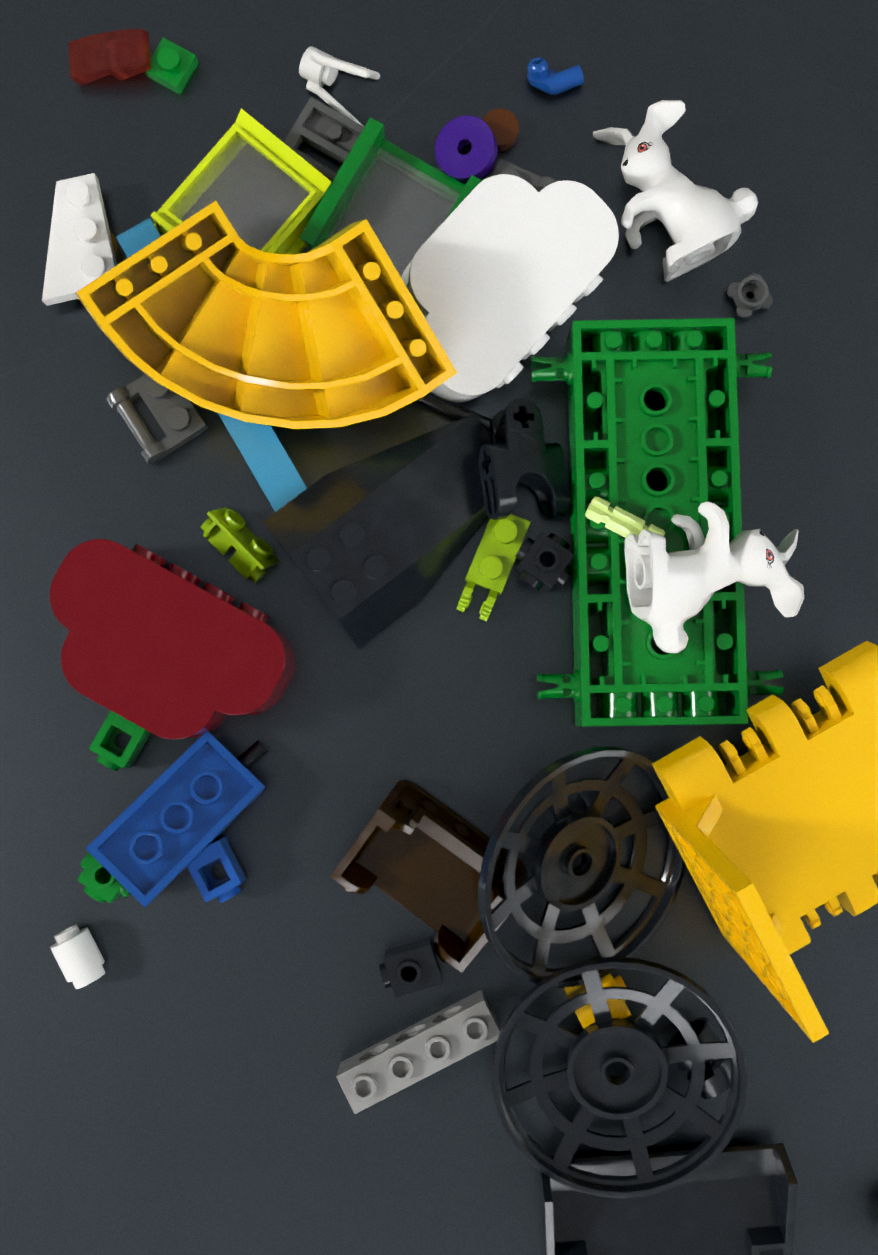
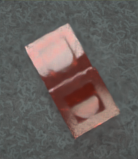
M144 29L117 30L94 34L69 42L71 79L82 86L110 74L122 81L150 70L148 32Z

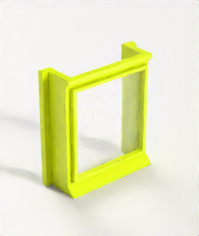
M241 108L236 122L162 207L157 212L154 211L150 216L154 221L156 229L164 235L212 202L217 201L238 236L249 246L274 254H300L307 244L302 242L299 237L325 195L331 181Z

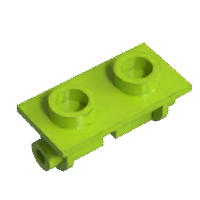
M223 507L207 513L210 518L201 525V529L204 531L203 536L222 555L227 554L232 547L237 550L228 561L246 580L251 579L254 583H257L265 576L266 572L264 569L280 562L273 554L270 544L261 537L255 536L245 526L246 522L238 512L228 507Z

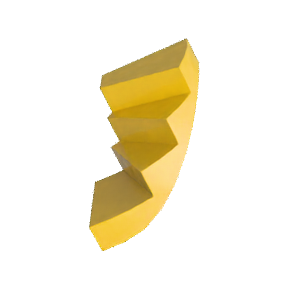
M214 201L75 292L103 333L127 360L152 380L200 407L244 422L291 429L344 427L386 416L424 397L457 374V371L367 219L351 223L306 253L274 254L258 250L245 243L238 236L217 201Z

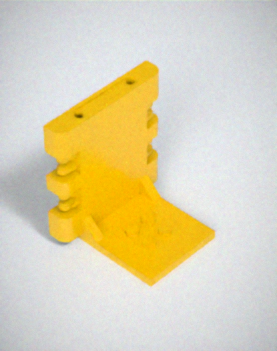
M869 641L859 644L819 667V671L828 688L827 690L822 685L813 691L814 698L820 708L819 712L812 715L809 706L801 698L791 703V710L783 700L773 694L746 709L758 736L751 727L741 732L742 740L749 752L741 757L738 756L736 748L728 740L719 744L720 752L727 765L724 766L714 748L701 736L652 763L669 797L655 805L719 930L813 1043L828 1035L829 1031L790 957V954L811 943L810 936L800 917L803 916L810 928L815 929L821 925L820 917L815 909L823 904L833 917L843 912L842 907L852 916L856 917L878 904V888L876 884L878 885V645Z

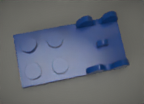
M207 730L85 849L146 908L218 835L233 823L242 810L258 798L265 786Z

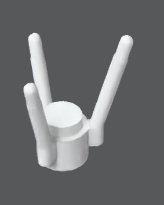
M313 46L307 48L299 65L300 76L308 80L306 89L317 94L333 110L362 125L322 87L325 84L331 86L339 70L375 80L380 78V74L365 67L337 59Z

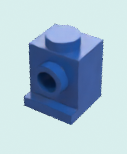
M227 836L208 845L187 866L205 903L215 897L218 898L220 903L242 892L239 884L247 879L229 845L230 842ZM216 864L224 866L227 872L225 877L220 878L215 875L214 866Z

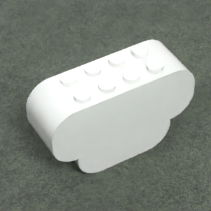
M498 174L488 177L470 192L419 248L404 270L401 278L405 285L409 282L407 287L457 371V374L432 390L431 393L450 402L464 403L481 396L495 387L499 389L505 383L509 384L524 367L519 361L527 359L531 354L535 355L550 339V336L546 333L547 330L551 332L557 325L561 326L577 309L572 303L576 304L584 295L587 297L602 282L603 278L599 273L610 262L616 252L619 231L613 212L592 189L576 181L563 180L551 183L538 192L526 180L515 175Z

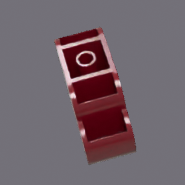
M93 539L79 544L67 554L52 580L50 604L58 621L70 630L62 647L61 666L66 680L77 692L145 730L166 739L201 737L207 730L211 733L217 729L225 720L227 714H260L272 708L280 700L292 679L295 669V655L288 639L280 631L266 624L270 616L244 602H241L239 608L231 605L235 597L206 582L203 589L198 587L200 578L173 563L169 565L168 569L163 568L167 560L138 544H135L133 549L130 550L111 540Z

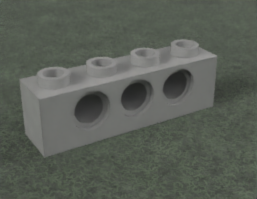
M481 989L340 1062L336 1077L354 1114H357L496 1042L501 1026Z

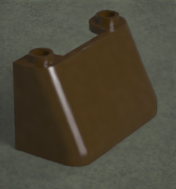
M400 780L330 877L350 893L364 894L374 885L437 931L433 941L437 956L441 961L453 966L461 973L488 942L482 929L478 909V882L482 859L490 837L417 784L407 780ZM505 848L500 849L494 867L491 884V911L505 897L504 868L508 850ZM518 858L515 869V888L528 878L527 869ZM506 917V918L500 923V925L495 929V932H496V931L498 930V928L503 924V922L507 919V917Z

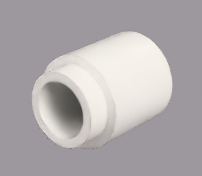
M76 924L54 936L57 943L52 945L50 949L66 981L72 982L75 989L94 982L106 973L102 966L105 960L88 927L79 930Z

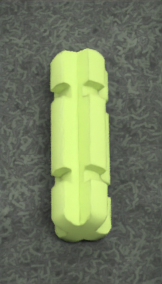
M594 497L591 500L585 513L588 519L598 524L600 522L605 523L607 529L625 538L628 537L629 533L639 536L641 530L643 531L644 529L662 536L665 535L663 529L653 524L645 525V520L618 506H615V508L610 507V502L600 497Z

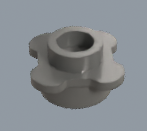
M756 273L750 274L749 277L744 278L740 283H731L727 289V295L734 299L737 306L736 313L741 318L750 317L753 311L760 308L763 310L768 309L773 301L766 282L761 275ZM752 293L753 298H747L746 294Z

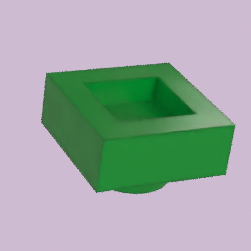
M162 38L144 70L148 78L181 94L199 62L195 54Z

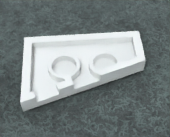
M95 173L56 181L42 301L47 306L79 299L75 292L117 265L101 188Z

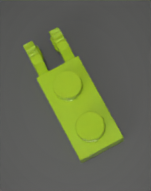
M510 514L505 519H489L465 578L467 583L457 605V610L465 612L472 600L475 585L490 591L479 611V619L487 622L498 594H502L515 562V555L522 545L531 521Z

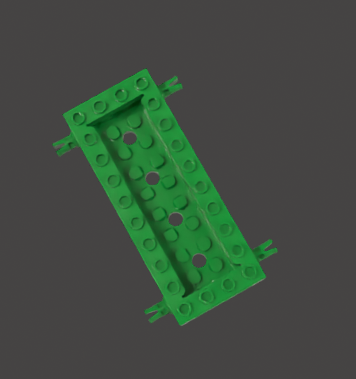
M735 318L573 321L566 340V356H531L530 368L539 369L532 371L531 382L566 381L571 553L574 554L571 559V565L574 568L572 571L573 674L538 673L537 682L556 684L557 688L538 691L537 697L538 700L543 698H573L575 702V726L749 724L746 711L748 709V695L773 694L782 696L784 687L765 685L763 683L765 680L784 677L782 670L747 671L743 583L736 581L715 591L699 613L683 623V630L688 636L686 648L679 653L658 654L651 646V638L653 636L651 625L639 619L631 612L627 594L624 552L625 537L607 529L605 523L600 522L598 524L585 516L591 500L594 497H600L610 502V507L615 508V506H618L645 520V525L653 524L663 529L667 553L689 550L686 532L671 521L673 515L690 516L700 525L706 539L709 530L708 520L698 512L700 504L706 501L716 504L725 511L730 525L729 543L742 531L737 378H770L772 367L762 366L761 364H766L772 358L770 352L736 354ZM651 391L660 393L665 399L664 409L659 411L650 410L644 403V395ZM651 471L662 472L668 481L667 488L663 491L652 490L646 482L647 474Z

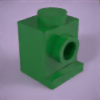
M110 711L89 750L98 754L99 756L96 760L109 769L118 771L120 767L122 769L131 768L151 732ZM123 733L130 737V742L126 748L121 747L119 744V737Z

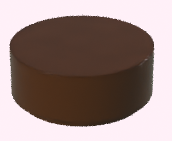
M498 108L489 111L484 116L483 121L494 133L498 144V151H506L518 139V119L511 111Z

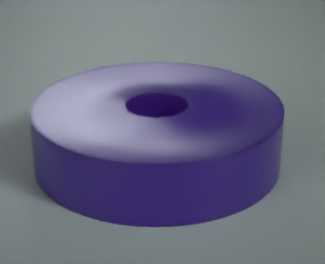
M459 116L449 121L438 134L435 143V156L438 165L448 176L461 183H467L471 175L479 179L487 175L494 166L498 154V144L494 133L482 119L475 116ZM467 144H471V151L466 155H462V148Z

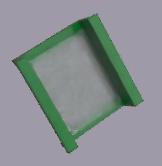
M370 117L299 238L307 244L310 251L351 223L367 219L399 275L402 276L419 248L482 180L471 175L467 184L464 185L387 141L384 124Z

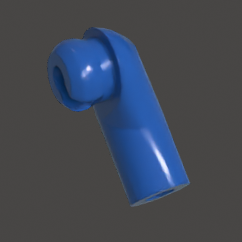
M537 57L528 63L527 78L531 86L550 95H557L584 84L583 72L579 65L557 73L548 68V63L544 58Z

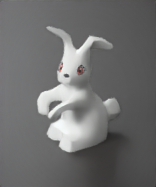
M661 100L650 105L647 110L645 123L637 136L630 130L610 127L593 131V137L601 142L612 145H626L621 163L624 179L627 184L643 191L636 194L626 204L621 218V224L627 229L625 237L631 249H638L642 244L640 229L657 219L663 223L674 245L666 250V257L663 258L664 281L666 282L709 262L728 250L741 234L740 225L748 221L755 214L758 204L756 194L748 188H740L734 191L732 197L728 199L723 197L717 190L695 185L671 165L669 147L662 139V134L672 127L686 111L685 103L682 100Z
M706 501L698 507V512L708 520L709 530L706 539L700 525L690 516L676 514L671 519L677 527L683 528L686 532L689 550L667 553L666 538L646 529L641 530L639 536L629 533L628 537L625 538L624 552L627 594L631 612L639 619L651 625L656 645L667 653H679L686 648L688 636L683 630V623L697 615L715 591L736 581L748 586H766L770 589L774 605L786 618L794 617L798 614L803 603L804 587L803 584L789 575L785 565L796 549L798 529L790 532L777 549L760 529L740 531L729 543L730 525L725 511L716 504Z

